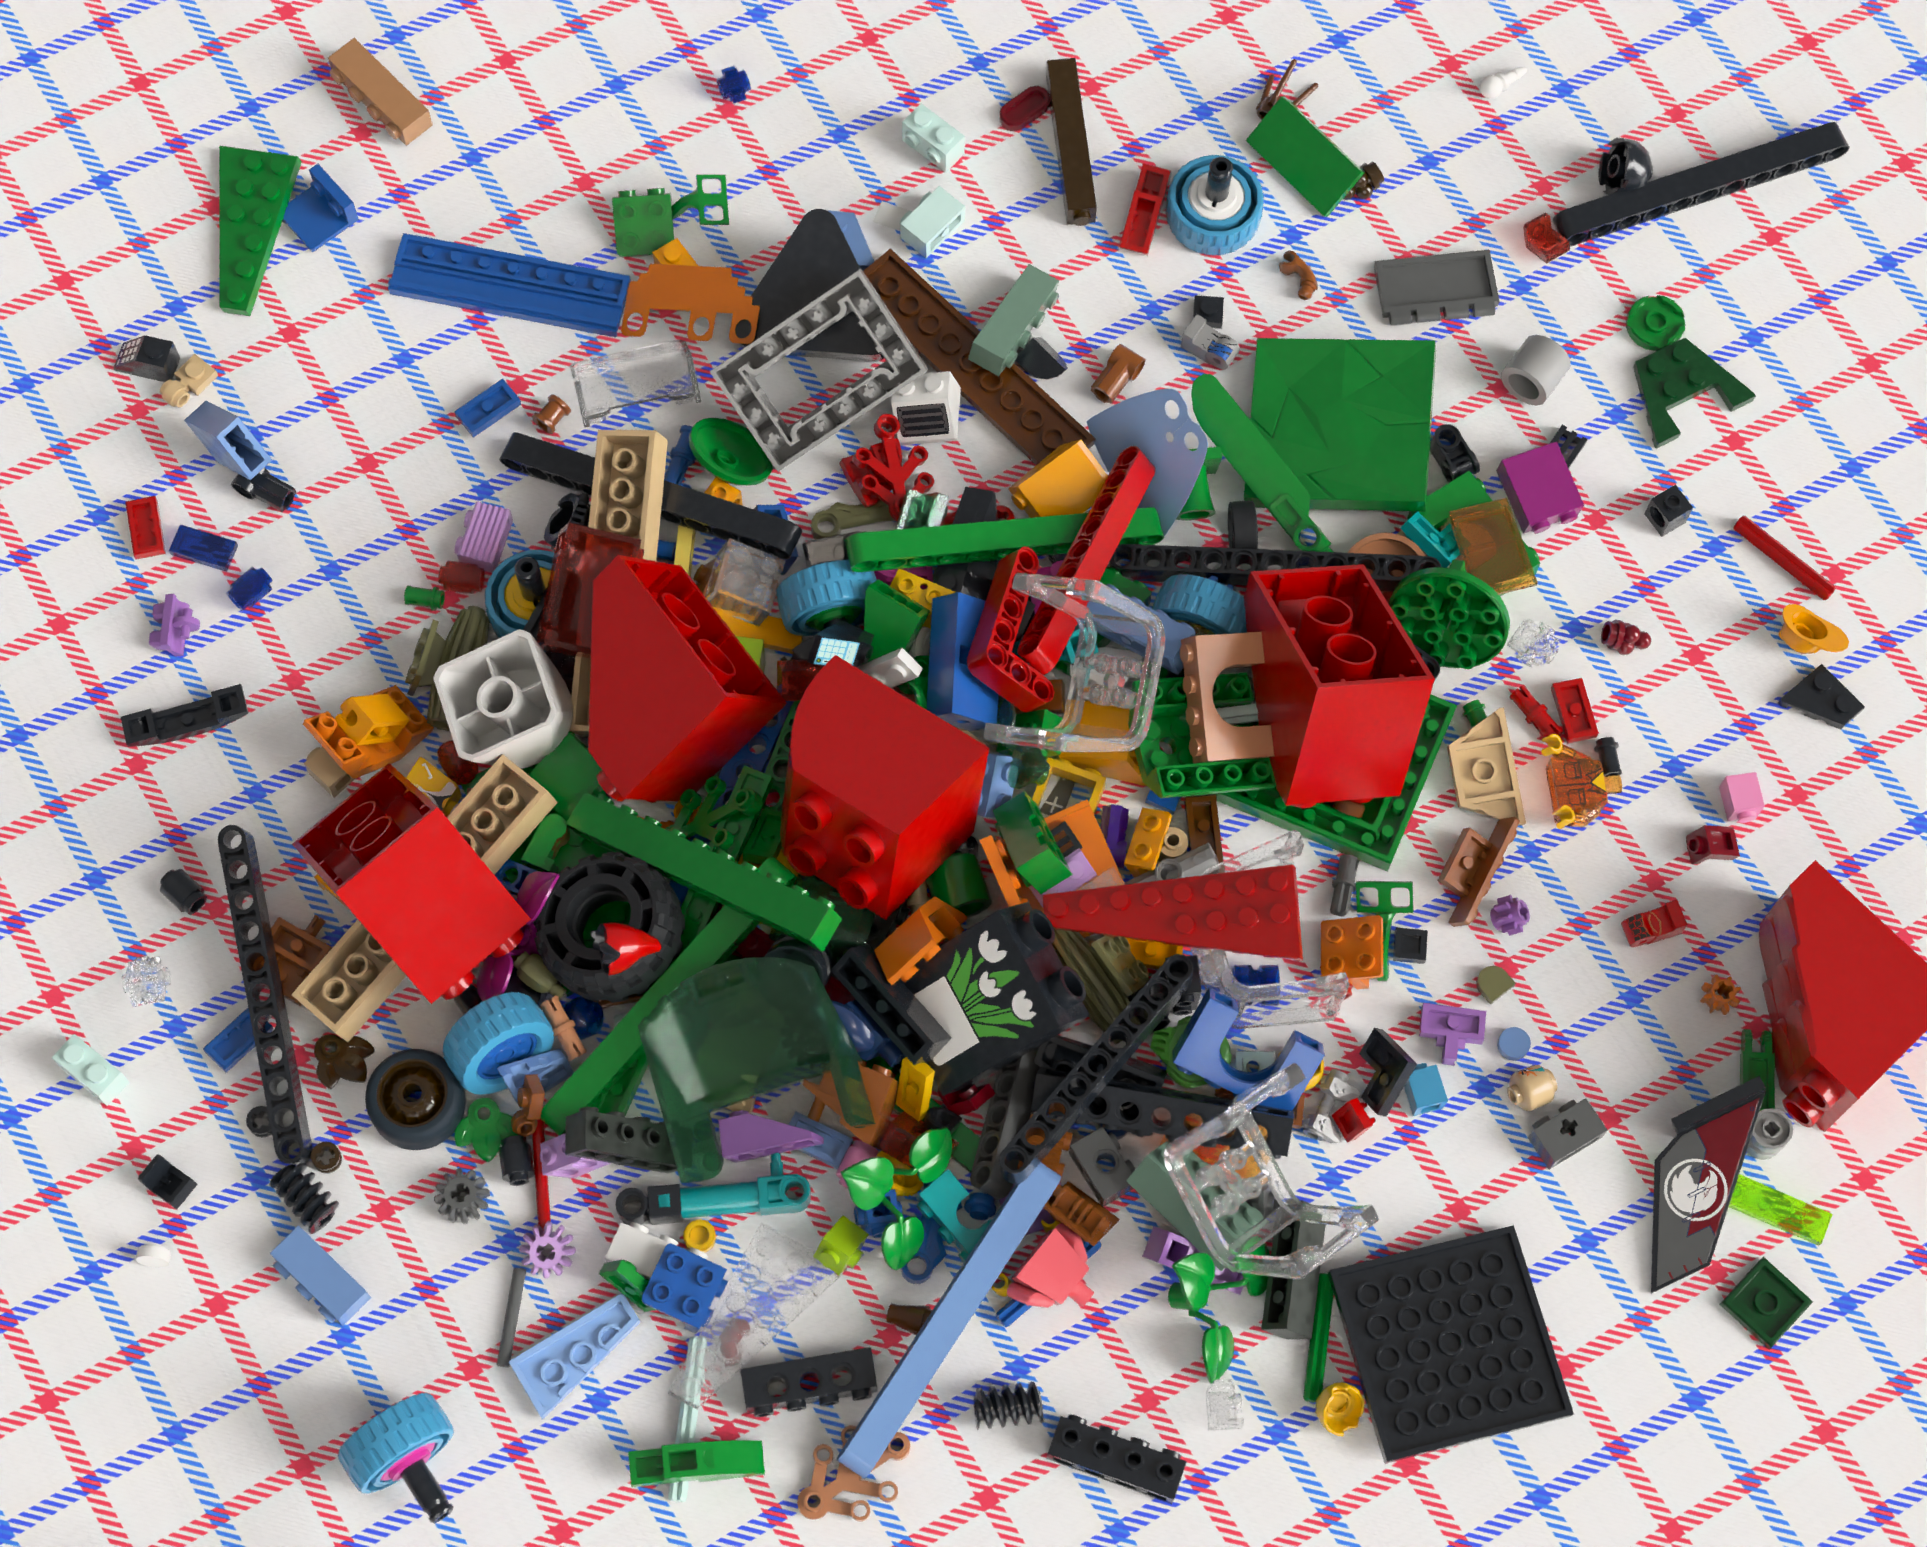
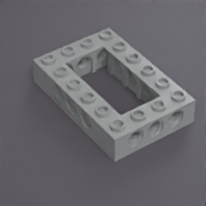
M859 269L712 369L710 373L777 472H779L928 371V368L862 269ZM853 311L859 320V325L865 328L875 343L876 350L884 356L886 361L788 427L754 377L763 373L779 360L788 356L804 343L813 339Z

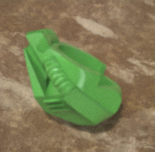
M1192 1016L1182 1018L1178 1021L1177 1026L1154 1031L1150 1046L1152 1051L1165 1064L1166 1072L1170 1078L1178 1085L1190 1089L1206 1085L1207 1083L1203 1077L1195 1073L1188 1075L1180 1071L1175 1066V1063H1173L1172 1051ZM1224 1037L1220 1046V1053L1223 1059L1230 1065L1232 1054L1229 1042Z

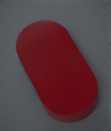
M1031 86L1001 107L999 118L1001 125L1006 130L1019 131L1048 111L1050 107L1049 92L1043 87Z

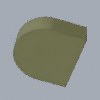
M1498 966L1485 967L1479 973L1476 981L1478 991L1490 1005L1516 984L1507 972Z

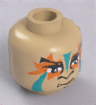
M1531 1065L1513 1073L1509 1081L1510 1087L1507 1088L1508 1097L1514 1105H1518L1525 1111H1532L1549 1104L1554 1099L1555 1092L1557 1091V1082L1549 1069H1544L1540 1065Z

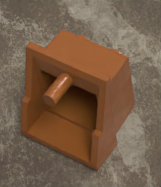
M844 1052L842 1057L833 1054L819 1085L805 1079L802 1085L816 1096L807 1118L819 1122L827 1105L841 1117L839 1123L864 1143L881 1150L893 1123L889 1119L898 1091L899 1082L895 1080L896 1074L876 1064L873 1065L872 1069L866 1067L867 1062Z

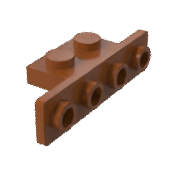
M1516 817L1498 820L1489 840L1470 827L1463 828L1437 880L1460 897L1448 922L1453 927L1469 925L1478 914L1477 908L1482 898L1491 888V880L1495 871L1502 865L1504 861L1503 855L1508 845L1516 837V828L1520 822Z

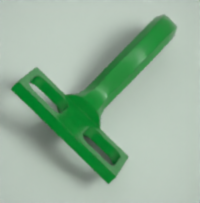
M696 175L697 189L681 197L675 204L671 205L673 219L681 216L688 208H694L699 212L700 225H729L726 175ZM718 179L721 183V192L704 193L702 180ZM720 206L723 210V220H706L704 207Z
M1356 881L1357 912L1375 913V915H1380L1383 918V976L1377 978L1378 982H1387L1389 978L1388 949L1392 919L1396 913L1414 912L1413 881ZM1361 888H1376L1378 890L1377 906L1361 905ZM1407 888L1410 894V905L1394 906L1391 902V889Z

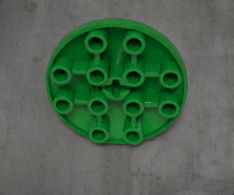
M1452 560L1449 568H1426L1407 575L1397 584L1389 600V606L1412 643L1432 656L1439 663L1440 667L1472 669L1475 666L1490 661L1503 649L1510 631V617L1503 600L1487 583L1466 572L1464 560Z

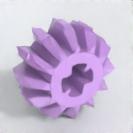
M548 1221L545 1224L544 1231L541 1226L536 1224L532 1227L534 1235L531 1233L524 1234L523 1239L528 1244L521 1245L519 1252L529 1254V1256L522 1260V1264L528 1265L533 1262L534 1266L531 1269V1274L535 1275L542 1268L543 1278H549L551 1268L559 1276L563 1273L561 1265L565 1267L571 1266L572 1260L566 1255L575 1254L576 1248L566 1246V1244L573 1240V1236L571 1234L564 1238L561 1236L565 1229L563 1225H560L553 1232L552 1222ZM549 1243L554 1247L551 1252H555V1254L550 1253L548 1256L542 1254L544 1248H540V1246L545 1247Z

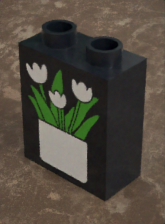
M1029 902L997 910L940 946L941 950L928 962L922 958L915 965L919 970L904 983L951 1036L949 1042L932 1060L925 1062L935 1071L934 1080L942 1096L980 1082L1090 1016L1082 1002L1086 998V990L1081 978L1072 968L1068 966L1063 967L1052 946L1055 940V932L1050 920L1040 910L1032 909Z

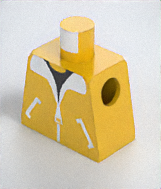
M419 757L406 778L448 817L457 807L462 796L459 786L427 760Z

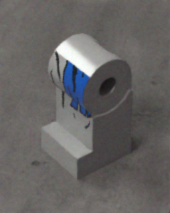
M1196 314L1183 332L1181 348L1208 364H1212L1219 369H1227L1240 351L1238 343L1231 337L1221 334L1207 325V320Z

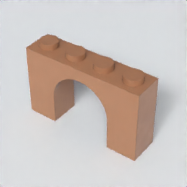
M1262 632L1198 635L1181 639L1180 659L1184 667L1183 689L1187 696L1186 720L1190 727L1189 751L1193 757V764L1274 756L1271 725L1233 726L1221 718L1213 702V686L1216 678L1224 669L1265 663Z

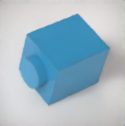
M1426 1063L1417 1064L1404 1086L1412 1115L1417 1116L1444 1109L1448 1099L1437 1065L1427 1067Z

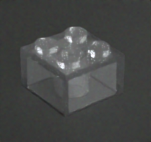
M729 538L717 553L705 597L714 609L759 627L771 613L785 560Z

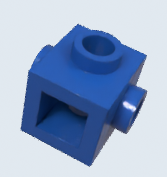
M891 1189L885 1193V1197L903 1215L901 1202L897 1201L895 1189ZM882 1202L870 1210H862L857 1206L854 1207L856 1225H861V1228L869 1233V1235H872L873 1238H882L884 1228L889 1223L897 1222L895 1215Z

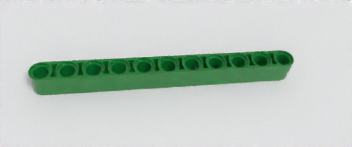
M1153 507L1137 508L1119 544L1154 545L1164 539L1157 509ZM1088 513L862 532L847 537L845 545L850 568L853 572L1000 560L1023 546L1031 548L1037 556L1066 554Z
M774 856L769 857L758 868L760 870L759 873L764 876L769 872L781 878L785 882L783 885L789 888L792 887L797 879V876ZM724 906L542 1108L540 1119L558 1136L565 1134L566 1116L578 1113L582 1107H595L699 991L697 986L699 982L709 973L720 968L760 922Z

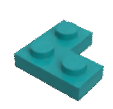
M1419 512L1415 513L1400 528L1405 533L1406 538L1418 545L1427 556L1436 558L1440 562L1441 567L1447 568L1452 560H1456L1471 545L1451 524L1439 532Z

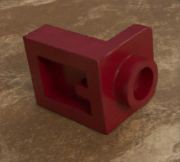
M1704 825L1686 836L1691 864L1698 865L1707 859L1734 860L1740 856L1734 827Z
M990 1083L978 1087L975 1084H971L945 1096H942L939 1089L937 1090L947 1109L957 1115L976 1111L996 1094Z

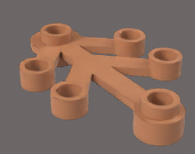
M850 1425L842 1430L841 1440L843 1446L847 1442L845 1434L848 1431H854L855 1426ZM901 1432L895 1434L872 1471L889 1459L900 1461L908 1456L910 1441L905 1434ZM901 1440L904 1444L903 1448L899 1451L893 1450L891 1448L892 1441ZM821 1444L813 1452L815 1466L811 1486L804 1488L800 1492L797 1505L800 1513L811 1520L820 1519L829 1512L850 1516L855 1521L863 1522L870 1516V1506L866 1501L857 1500L851 1504L832 1498L846 1491L877 1497L885 1503H891L898 1496V1488L891 1481L879 1484L860 1480L862 1477L840 1462L836 1479L824 1487L827 1465L833 1460V1451L830 1446ZM820 1450H827L830 1453L826 1461H821L817 1458ZM886 1486L892 1487L895 1491L894 1495L890 1498L884 1497L881 1493L882 1489ZM812 1496L820 1499V1505L816 1508H811L808 1505V1499ZM858 1505H863L867 1509L866 1514L862 1517L854 1514V1509Z

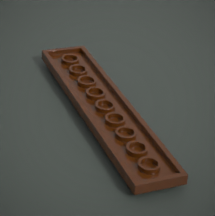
M891 248L863 271L919 356L936 372L950 371L961 387L960 395L1035 465L1040 463L1060 445L1080 439L1088 449L1094 445L1096 438L1015 363L1010 369L1005 367L1002 373L997 376L968 360L972 343L980 331Z

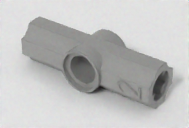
M1207 843L1175 859L1162 860L1153 871L1150 870L1125 882V885L1166 880L1167 874L1175 869L1179 872L1177 878L1208 875L1221 869L1211 845Z

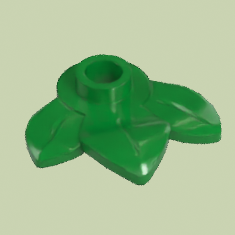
M479 1098L470 1105L468 1116L462 1119L455 1129L456 1145L462 1147L472 1143L477 1155L484 1161L490 1162L498 1153L502 1139L518 1135L511 1126L513 1117L500 1112L499 1106L492 1099ZM479 1109H489L490 1117L486 1120L480 1119L478 1117Z

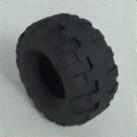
M619 852L603 853L602 857H596L593 854L578 860V865L572 868L567 866L558 873L560 877L540 914L534 921V926L537 928L536 938H534L537 951L544 961L543 964L551 974L570 991L585 999L599 1002V1000H609L611 1003L626 1001V999H629V995L635 993L640 996L651 988V984L670 967L669 965L673 958H677L683 945L681 935L683 930H685V917L681 911V902L666 879L647 862L635 856L627 857ZM615 901L627 902L631 908L628 926L639 929L660 941L661 950L642 957L621 973L607 976L603 969L600 950H594L584 945L583 932L585 924L591 914L602 905Z

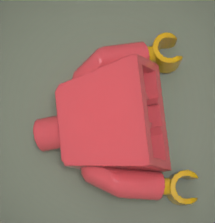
M1041 1220L1046 1235L1011 1277L1015 1282H1012L1005 1274L1000 1273L998 1277L1005 1281L1004 1286L999 1289L994 1286L991 1288L1001 1297L1008 1296L1029 1306L1048 1308L1053 1304L1061 1305L1069 1296L1083 1307L1093 1296L1094 1291L1081 1281L1089 1270L1086 1264L1088 1256L1082 1238L1062 1222L1055 1220L1052 1224H1046L1044 1220Z

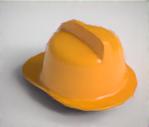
M1789 604L1783 608L1784 624L1779 632V637L1791 649L1802 654H1811L1821 649L1829 652H1842L1848 648L1849 640L1847 635L1834 624L1797 604Z

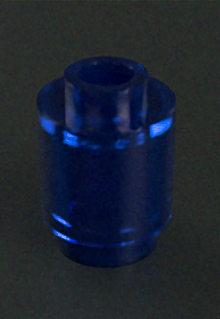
M251 567L230 585L231 589L226 594L243 611L247 607L252 608L272 590L270 583L273 580L263 568L260 567L256 570L254 567Z

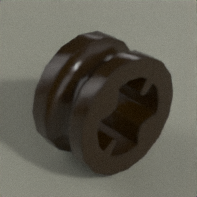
M321 1142L313 1148L311 1161L318 1171L329 1174L335 1172L340 1167L342 1155L335 1144ZM326 1150H329L331 1155L335 1154L334 1158L329 1159L328 1165H324L322 1160L318 1162V1158L323 1157Z

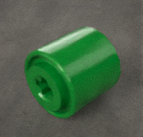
M972 853L952 854L925 880L931 898L934 896L964 913L967 918L981 913L992 904V898L978 859Z

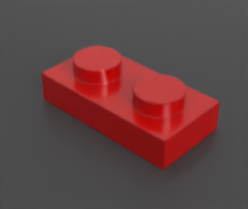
M1577 678L1553 683L1551 691L1567 744L1597 738L1599 732L1583 679Z

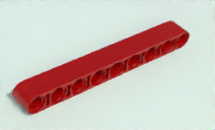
M1130 446L1123 450L1115 461L1018 646L1017 653L1042 675L1049 673L1056 666L1155 475L1156 469L1137 446Z

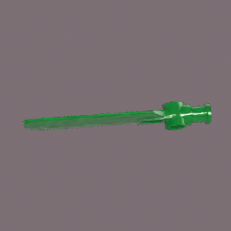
M1203 374L1196 378L1192 384V406L1203 431L1216 447L1221 446V451L1225 458L1301 551L1334 552L1330 548L1331 542L1323 534L1320 527L1309 517L1310 494L1217 378L1211 374ZM1306 528L1312 529L1316 534V541L1311 546L1304 545L1300 540L1301 532Z

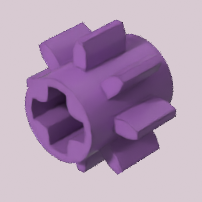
M1511 895L1498 898V905H1494L1490 912L1493 926L1499 931L1502 930V933L1508 932L1509 936L1523 932L1522 926L1526 925L1530 919L1526 903L1523 900H1518L1517 897L1512 898Z

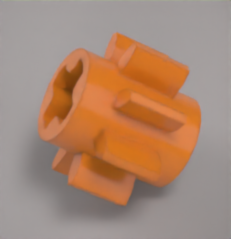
M1716 974L1711 979L1712 985L1707 982L1702 985L1701 989L1706 992V995L1702 997L1700 1002L1708 1005L1710 1008L1709 1013L1721 1010L1723 1015H1727L1730 1011L1729 1005L1737 1007L1740 1003L1739 999L1735 998V995L1741 990V987L1734 986L1731 982V976L1727 979H1720Z

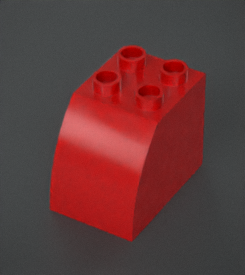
M835 655L816 674L805 690L793 721L780 828L783 856L787 858L791 867L801 875L808 877L815 875L836 888L842 899L850 906L857 909H864L866 907L886 920L974 833L989 747Z

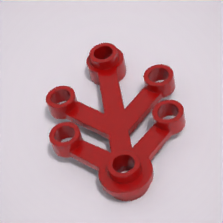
M882 414L874 424V432L877 438L882 440L887 466L876 459L869 449L864 447L859 448L855 452L853 463L859 468L868 467L892 486L893 493L881 486L878 479L871 474L863 476L858 487L863 494H874L889 506V513L895 521L908 524L914 521L918 515V499L934 485L933 476L927 472H922L917 476L914 481V487L908 494H906L904 485L917 466L924 464L928 458V451L923 446H914L908 454V460L900 467L894 440L895 435L900 429V423L895 416ZM914 453L920 454L922 459L917 458ZM859 455H863L867 461L861 460ZM920 480H925L928 485H923ZM865 482L871 483L873 488L867 487ZM899 508L905 509L906 513L901 511Z

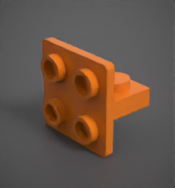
M1380 915L1325 920L1321 922V980L1323 982L1348 981L1356 989L1369 988L1370 978H1381L1383 976V918Z

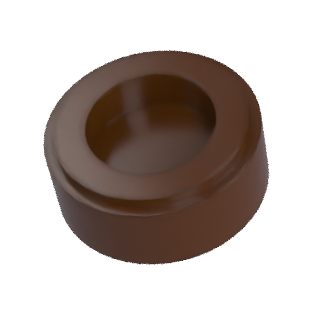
M1349 800L1334 801L1333 808L1357 818H1362L1366 808L1363 803H1355Z

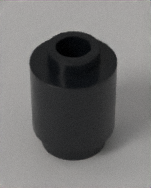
M183 869L168 871L160 881V892L181 912H187L189 915H192L200 910L207 900L204 889Z
M515 1135L506 1137L501 1140V1147L498 1149L502 1179L509 1182L512 1186L527 1184L529 1179L535 1175L531 1145L527 1143L525 1136Z

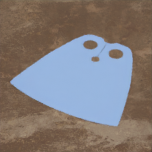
M1160 389L1131 397L1086 421L1090 434L1096 438L1094 444L1109 473L1120 453L1130 446H1137L1156 469L1155 475L1137 508L1153 507L1157 509L1164 537L1192 492L1203 466L1208 446L1204 432L1197 423L1190 419L1187 412V404L1180 393L1174 389ZM1169 400L1176 402L1179 407V416L1176 419H1171L1166 414L1165 404ZM1167 432L1173 434V442H1169L1166 439ZM1188 432L1194 433L1198 438L1199 445L1195 451L1189 450L1185 445L1184 438Z

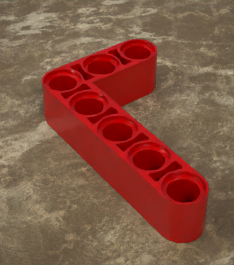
M1024 546L1003 557L998 562L967 657V666L977 679L1019 710L1030 712L1050 702L1054 697V688L1045 676L1012 652L1039 567L1036 553L1031 548Z

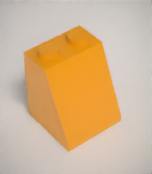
M1080 439L1060 445L1009 487L1008 490L1012 494L1011 499L1020 510H1024L1029 518L1079 514L1092 507L1108 475Z
M1073 700L1071 709L1065 718L1067 720L1059 757L1070 761L1075 767L1095 769L1103 777L1147 786L1142 782L1128 725L1130 703H1127L1124 708H1118L1104 702Z

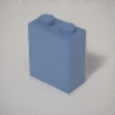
M204 401L184 420L219 464L249 480L255 477L272 461L238 416L208 401Z

